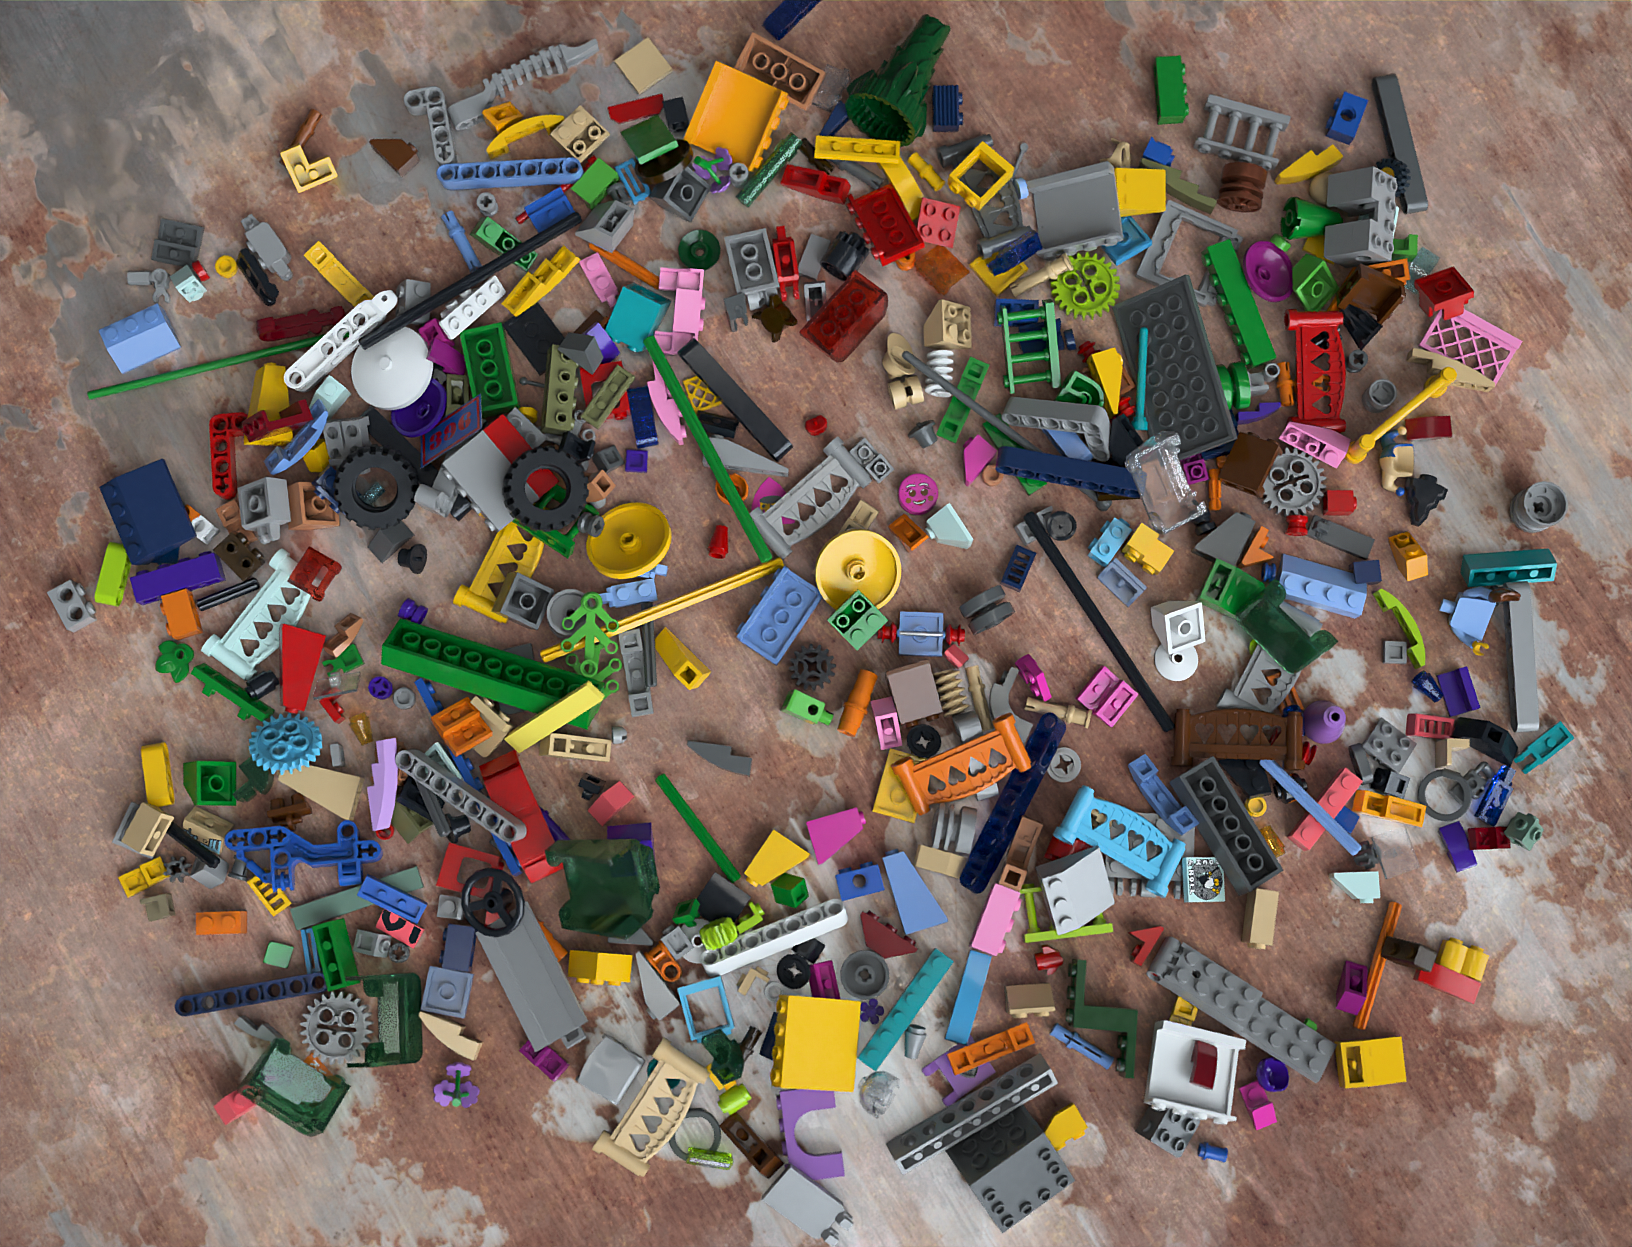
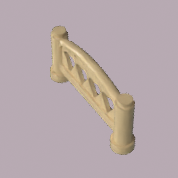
M666 1038L662 1039L652 1055L653 1058L659 1061L612 1135L603 1130L592 1148L598 1154L604 1153L637 1176L641 1175L642 1177L645 1176L651 1166L647 1163L648 1160L670 1140L681 1125L691 1105L697 1084L699 1082L704 1084L710 1075L707 1068L671 1046V1041ZM666 1079H684L686 1086L681 1088L679 1095H674ZM654 1097H671L674 1100V1104L669 1106L668 1113H661ZM642 1116H660L662 1123L657 1125V1131L650 1132ZM630 1134H646L650 1137V1141L645 1143L644 1150L640 1151L636 1148Z

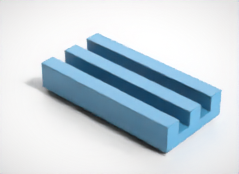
M631 158L614 168L633 204L636 205L639 201H644L646 197L650 196L651 190L648 184L641 183L646 191L644 193L641 192L628 168L629 165H632L634 169L636 165L634 159ZM623 168L638 194L636 197L621 171Z
M312 928L301 930L307 974L322 972ZM308 933L311 936L315 968L312 967Z

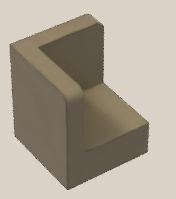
M161 894L140 900V904H144L146 907L149 921L176 916L172 894Z

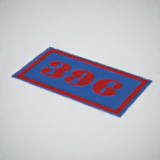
M481 393L441 419L432 430L421 435V468L482 429Z

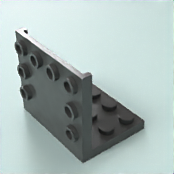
M1024 1105L1019 1106L945 1150L1002 1234L1075 1181L1045 1133Z

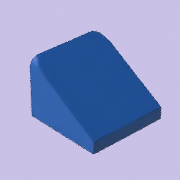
M1344 806L1334 820L1348 834H1351L1360 816Z

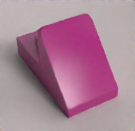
M1258 1080L1238 1088L1255 1130L1277 1122L1273 1103L1268 1100Z

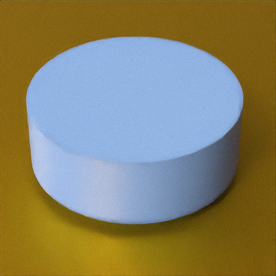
M1022 177L1014 179L1013 185L1018 199L1027 198L1028 188L1025 179Z

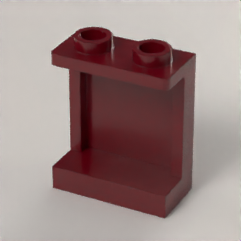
M306 399L299 400L280 411L281 419L269 421L265 410H261L242 421L243 433L249 443L294 431L313 420Z

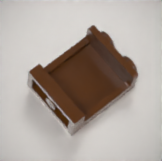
M1361 263L1336 292L1337 307L1345 310L1351 304L1376 315L1377 323L1381 325L1392 316L1395 308L1402 304L1406 298L1404 282Z
M1239 432L1238 439H1236L1218 478L1225 486L1262 498L1265 492L1263 484L1277 455L1281 456L1283 451L1279 443L1273 439H1267L1266 441L1260 439L1255 433L1248 432L1246 434Z

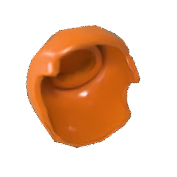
M736 473L729 474L739 495L745 501L749 492L746 480ZM716 480L715 491L719 500L726 505H730Z

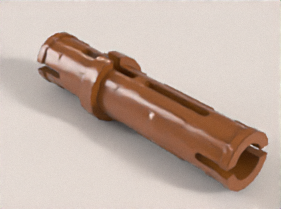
M311 108L302 124H299V130L288 147L299 143L303 150L310 136L314 135V130L323 115ZM281 158L279 163L286 167L283 159Z

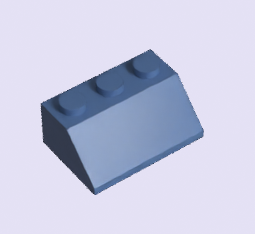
M158 303L98 330L106 349L122 374L181 348L165 310Z

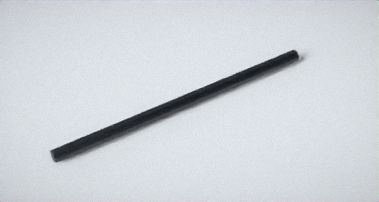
M574 212L361 337L358 340L363 350H366L582 223L579 213Z
M1031 511L1024 515L1023 520L1163 731L1169 732L1172 730L1174 723L1034 512Z

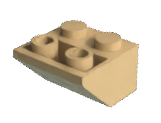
M581 105L550 133L553 144L567 157L576 158L580 163L610 135Z
M1050 983L1004 986L1006 1013L1012 1014L1014 1018H1025L1027 1013H1034L1036 1017L1050 1016L1049 1011H1055Z

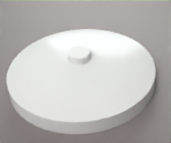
M403 327L366 350H363L359 345L351 368L353 385L359 396L372 406L383 410H397L415 402L428 387L433 373V362L426 359L429 350L428 343L412 329Z

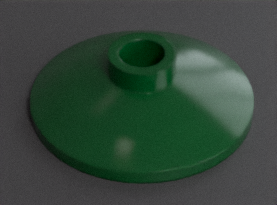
M693 230L681 239L678 253L681 262L687 268L705 271L717 263L721 248L718 239L712 233L706 230ZM698 250H702L704 253L703 255L698 256L696 252Z

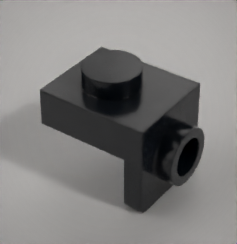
M570 431L563 433L558 450H566V454L569 456L573 455L578 459L576 462L581 463L591 459L596 442L592 439L583 441Z

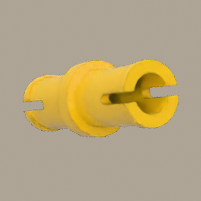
M918 152L909 157L908 163L917 170L919 177L925 179L935 191L940 190L945 185V181L934 171V167L931 164L928 165Z

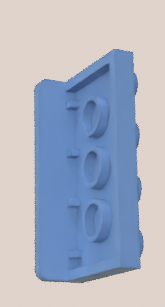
M786 566L782 570L780 568L777 569L772 577L774 580L770 587L766 586L762 591L760 603L752 606L748 612L749 619L746 623L742 622L736 630L738 641L776 666L823 598L816 587L790 571Z

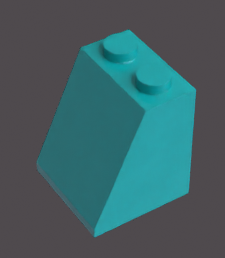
M636 283L623 286L605 331L613 342H623L628 345L630 350L642 352L646 350L643 341L649 336H654L672 301Z

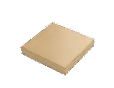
M648 37L614 60L616 66L638 95L673 72L671 66Z

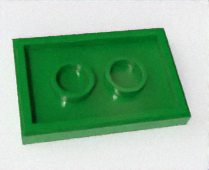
M658 114L620 132L640 164L646 163L678 147L676 139Z

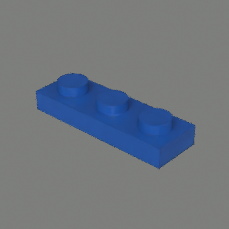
M367 874L357 893V896L415 924H418L428 904Z

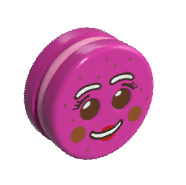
M916 473L907 476L901 482L898 490V501L907 513L923 515L934 508L938 498V488L932 478L925 474Z

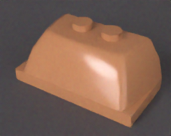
M752 32L734 67L738 71L787 92L789 102L805 111L808 110L827 74Z

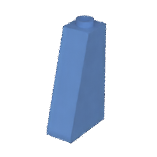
M898 849L885 852L886 857H883L882 861L905 935L948 922L946 915L904 851L899 852Z

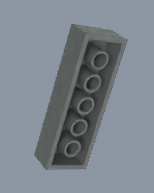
M1214 756L1204 760L1169 782L1183 806H1187L1199 822L1196 827L1239 896L1251 892L1284 871Z

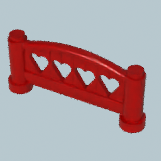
M1285 310V330H1295L1297 416L1288 417L1287 424L1295 422L1327 428L1340 434L1346 430V421L1340 418L1345 393L1346 367L1343 346L1337 330L1338 325L1343 324V313L1338 312V310ZM1322 331H1325L1328 334V339L1326 340L1328 348L1322 349L1310 340ZM1322 353H1326L1329 356L1327 361L1329 369L1323 371L1312 364L1311 361ZM1326 374L1329 376V382L1327 383L1329 391L1323 392L1311 383ZM1323 396H1328L1330 399L1328 404L1330 412L1325 414L1313 407L1312 404Z

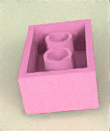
M996 883L991 885L969 947L992 956H997L998 953L1002 954L1006 941L1003 940L1006 932L1011 931L1014 920L1011 919L1013 911H1018L1022 899L1019 898V892Z

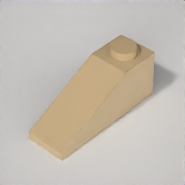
M551 733L540 740L539 756L610 762L611 740Z

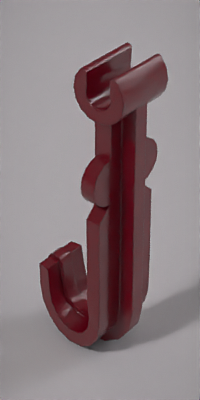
M342 306L332 307L330 312L321 314L318 310L311 309L308 311L307 316L301 313L274 319L273 316L256 321V332L260 340L267 342L307 335L309 331L313 334H320L323 327L330 325L334 327L345 317V310Z

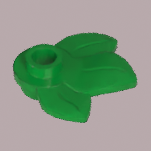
M170 640L162 642L158 646L162 655L157 659L155 669L159 673L171 672L174 682L179 683L189 673V663L194 658V650L188 644H177ZM181 651L184 653L183 658L180 655Z

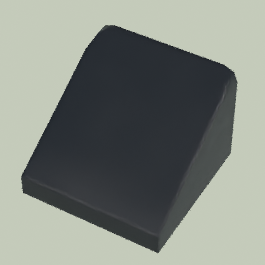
M813 938L793 946L791 950L814 964L825 948V945Z

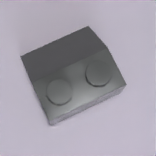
M687 166L673 178L656 184L649 198L668 212L688 222H692L711 186Z

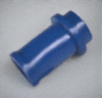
M1208 1142L1199 1144L1198 1157H1201L1202 1160L1207 1158L1223 1163L1226 1162L1227 1148L1212 1146Z

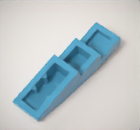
M973 950L969 951L946 1032V1040L967 1045L992 956Z

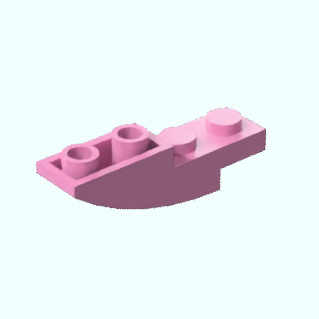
M653 362L655 380L648 381L647 384L654 409L670 436L679 445H684L683 438L687 437L685 425L680 424L679 418L683 416L674 399H668L672 398L671 393Z

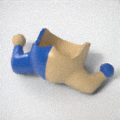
M1403 426L1397 430L1386 432L1380 437V444L1383 450L1379 458L1382 468L1381 485L1384 489L1395 492L1397 496H1402L1405 490L1403 487H1397L1394 484L1396 478L1412 476L1414 471L1413 444L1396 443L1394 441L1396 436L1406 434L1407 429Z

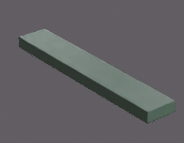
M418 866L380 878V880L407 893L424 888ZM359 885L292 908L290 911L296 930H300L374 905V903L357 896L362 886Z

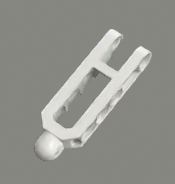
M392 290L378 293L372 300H364L359 303L285 372L284 382L286 385L299 392L311 390L360 345L358 340L361 337L377 329L387 317L386 314L397 304L396 294ZM365 318L364 324L359 326L360 320ZM349 332L348 339L344 340V335ZM333 347V352L328 355V350ZM301 376L302 379L300 383L297 384V378Z

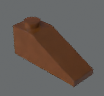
M737 1112L729 1115L719 1125L721 1130L757 1171L766 1178L770 1179L784 1164L774 1150Z

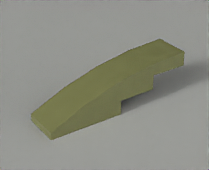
M1145 158L1141 159L1138 169L1166 170V192L1193 208L1208 214L1212 213L1217 200L1198 194L1200 185L1180 179L1181 170Z

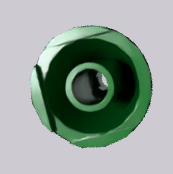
M1290 197L1283 208V211H1286L1285 218L1281 217V233L1284 238L1289 240L1325 236V226L1342 224L1343 218H1341L1339 213L1298 197Z

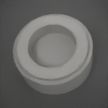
M402 687L395 691L393 702L398 708L407 710L415 704L416 696L411 689Z

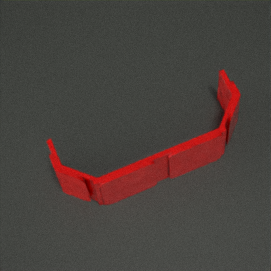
M513 750L480 765L479 769L491 800L526 825V836L521 840L510 843L530 883H535L569 867V864L558 849L519 760L520 754L517 750ZM511 827V833L514 836L515 829Z

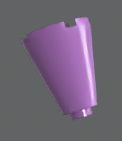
M1316 701L1308 705L1302 715L1303 732L1316 743L1327 744L1334 742L1344 731L1345 712L1330 701Z

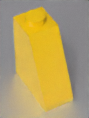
M773 829L744 872L748 876L746 881L755 887L758 884L763 887L808 859L810 854Z

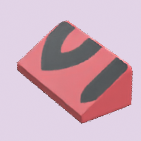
M383 909L376 928L413 949L425 931L419 925L386 909Z

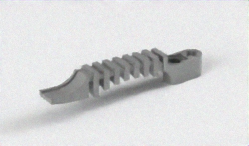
M596 38L578 47H566L562 44L553 47L552 45L545 52L544 50L539 51L537 56L534 54L529 56L530 59L527 61L525 59L520 60L521 64L519 65L512 64L510 69H502V73L498 75L497 73L491 74L492 79L490 83L487 78L482 80L485 86L483 92L459 101L448 108L447 111L455 129L464 130L485 121L482 115L483 110L491 108L495 96L500 95L501 99L506 97L503 86L507 85L509 91L515 90L512 84L513 80L516 79L518 86L522 85L521 76L525 75L527 80L530 81L532 80L530 72L535 70L537 77L543 76L540 70L542 66L545 67L547 74L551 75L553 74L550 66L552 61L558 73L562 74L564 71L559 60L560 57H563L568 69L588 59L599 51Z

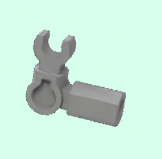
M158 268L153 272L150 270L127 272V282L129 285H152L154 283L156 291L153 293V301L159 304V297L164 295L165 302L170 303L171 297L167 293V289H169L171 279L167 271Z

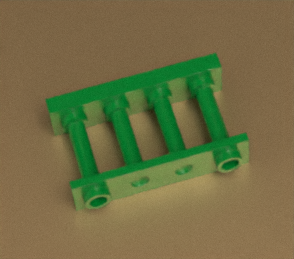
M1051 299L1042 300V306H1039V309L1007 313V308L1004 305H999L1000 312H997V322L1002 327L1006 375H1003L1004 388H1007L1010 394L1015 393L1014 385L1039 381L1049 382L1052 388L1061 387L1054 302ZM1038 317L1044 319V327L1041 330L1009 334L1008 321ZM1034 339L1046 340V349H1043V351L1011 355V342ZM1037 360L1048 361V370H1045V372L1013 376L1012 364Z
M556 484L534 506L543 509L552 498L562 503L566 490ZM586 504L579 516L584 512L592 513L593 516H599L600 513L592 505ZM516 518L512 520L513 523L567 559L572 555L575 546L573 539L579 533L577 527L578 520L566 534H561L557 530L550 532L530 530V527L520 525Z

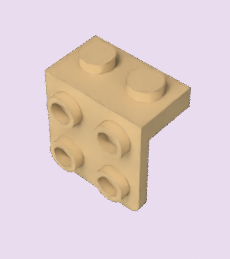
M475 696L470 703L480 711V717L493 731L492 737L474 746L473 749L482 757L487 758L515 726L509 722V716L501 710L498 712L493 707L495 704L489 698Z

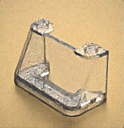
M1160 431L1129 453L1125 461V466L1132 474L1149 517V527L1163 535L1208 512L1205 503H1198L1194 498L1197 494L1195 491L1190 490L1176 455L1180 452L1176 445L1181 443L1178 433Z

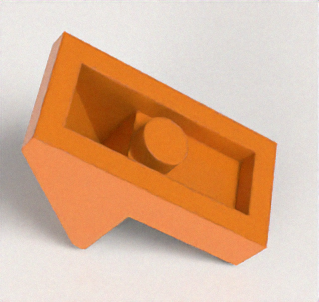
M905 513L888 526L890 531L903 543L908 553L929 538Z
M1261 526L1256 531L1237 567L1245 568L1271 561L1274 558L1259 549H1263L1269 539L1266 536L1269 531L1268 529Z

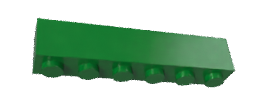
M1228 239L1206 247L1201 252V261L1204 267H1207L1210 274V284L1216 289L1217 302L1223 307L1225 312V322L1231 327L1233 332L1232 339L1240 350V360L1244 362L1247 370L1273 361L1277 356L1231 240Z

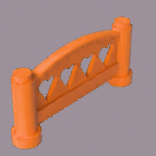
M1006 713L994 719L992 724L995 730L914 765L911 757H905L891 765L894 774L899 776L914 811L919 816L928 813L931 804L945 803L971 796L995 784L1015 768L1019 772H1023L1032 767L1030 764L1031 760L1014 725L1016 721L1013 714ZM991 748L1007 758L1006 762L1003 764L998 763L996 767L989 766ZM970 757L984 764L986 770L978 772L975 776L969 775ZM950 766L963 772L966 775V779L963 781L958 780L954 785L948 782ZM930 774L943 781L946 787L942 790L938 789L935 793H930L928 791Z

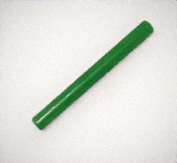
M664 773L659 775L655 779L656 783L730 882L734 883L741 878L739 872Z

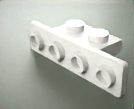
M490 277L480 287L466 290L459 294L460 297L457 300L454 299L445 305L446 309L440 313L443 319L439 321V325L450 340L458 336L506 294L497 277Z

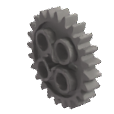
M1287 447L1281 456L1277 455L1263 484L1265 489L1263 496L1265 499L1262 504L1269 502L1268 510L1275 507L1276 515L1281 511H1284V517H1287L1290 512L1292 515H1298V511L1301 515H1305L1306 509L1312 511L1314 509L1312 504L1317 506L1320 503L1317 498L1324 496L1320 491L1326 488V485L1321 484L1326 477L1320 476L1324 468L1317 469L1316 466L1319 464V461L1313 463L1311 461L1313 456L1305 457L1306 453L1304 451L1298 454L1297 448H1294L1292 453H1290ZM1292 465H1298L1301 468V473H1295L1292 470ZM1272 472L1279 473L1281 481L1274 480ZM1308 475V478L1299 480L1294 485L1288 484L1278 490L1273 489V487L1285 484L1288 480L1293 481L1301 476ZM1300 485H1307L1309 493L1302 492ZM1280 493H1288L1289 501L1283 500Z
M341 991L338 997L335 992H331L330 998L326 994H322V1002L319 999H314L315 1007L312 1005L307 1006L310 1014H303L307 1022H302L300 1025L306 1027V1030L300 1032V1034L307 1036L302 1041V1043L310 1044L307 1052L315 1050L313 1058L322 1055V1063L329 1058L330 1065L334 1064L336 1059L340 1065L344 1063V1057L348 1062H351L352 1054L355 1057H360L358 1049L363 1051L367 1049L363 1043L372 1041L367 1037V1034L374 1033L373 1030L368 1029V1026L374 1024V1021L367 1020L372 1014L371 1012H364L367 1004L359 1006L361 998L352 1001V993L345 998L344 991ZM326 1009L332 1012V1019L329 1022L323 1018V1013ZM347 1012H352L354 1015V1022L352 1024H348L345 1021ZM338 1023L339 1027L356 1028V1032L342 1030L336 1033L335 1029L318 1028V1024L336 1025ZM322 1032H326L329 1035V1041L326 1044L320 1041V1034ZM345 1034L351 1038V1044L348 1047L342 1043V1037Z

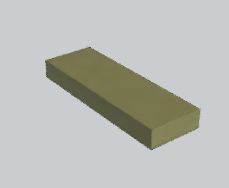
M617 364L581 414V419L599 430L635 380V376Z

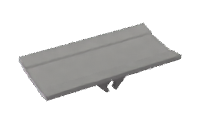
M527 901L525 902L524 916L520 925L509 935L496 938L484 936L480 932H476L535 1052L588 1022L562 967L558 963V959L555 957ZM516 909L509 912L512 917H514ZM500 918L487 927L497 929L506 925Z

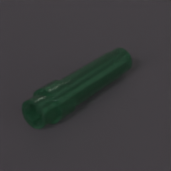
M792 132L785 139H781L774 147L771 155L744 185L736 198L749 208L782 168L796 156L797 150L803 142Z

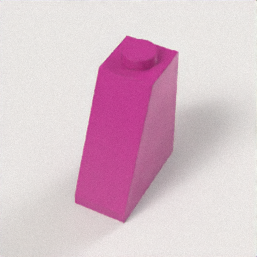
M856 807L806 822L818 865L825 863L863 830L862 825L866 824L863 811L858 812Z

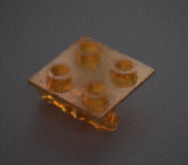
M939 245L914 262L917 268L916 271L926 281L930 279L929 284H935L933 287L938 291V294H943L944 296L953 285L970 273L946 247Z

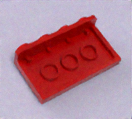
M892 183L857 199H854L852 194L847 196L849 203L846 204L850 215L856 216L854 221L858 230L863 229L864 233H862L865 243L867 245L871 244L872 248L870 250L875 260L879 259L882 266L925 248L922 237Z

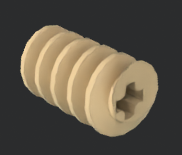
M953 669L933 674V677H939L935 680V685H942L937 689V692L944 694L939 698L940 702H946L942 706V710H948L943 715L944 717L963 713L969 707V704H962V701L967 696L960 695L965 688L957 686L962 682V679H955V676L960 671Z

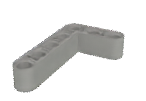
M1020 397L1009 398L1001 416L1002 420L1005 423L1007 422L1008 425L1083 433L1094 459L1108 461L1110 458L1109 442L1112 427L1104 408L1088 404Z
M482 419V429L450 449L444 461L484 430L488 425V421ZM441 466L433 486L429 487L421 484L416 491L414 501L425 510L446 518L457 498L458 491L455 487L458 485L453 479L449 481L441 472L443 468Z

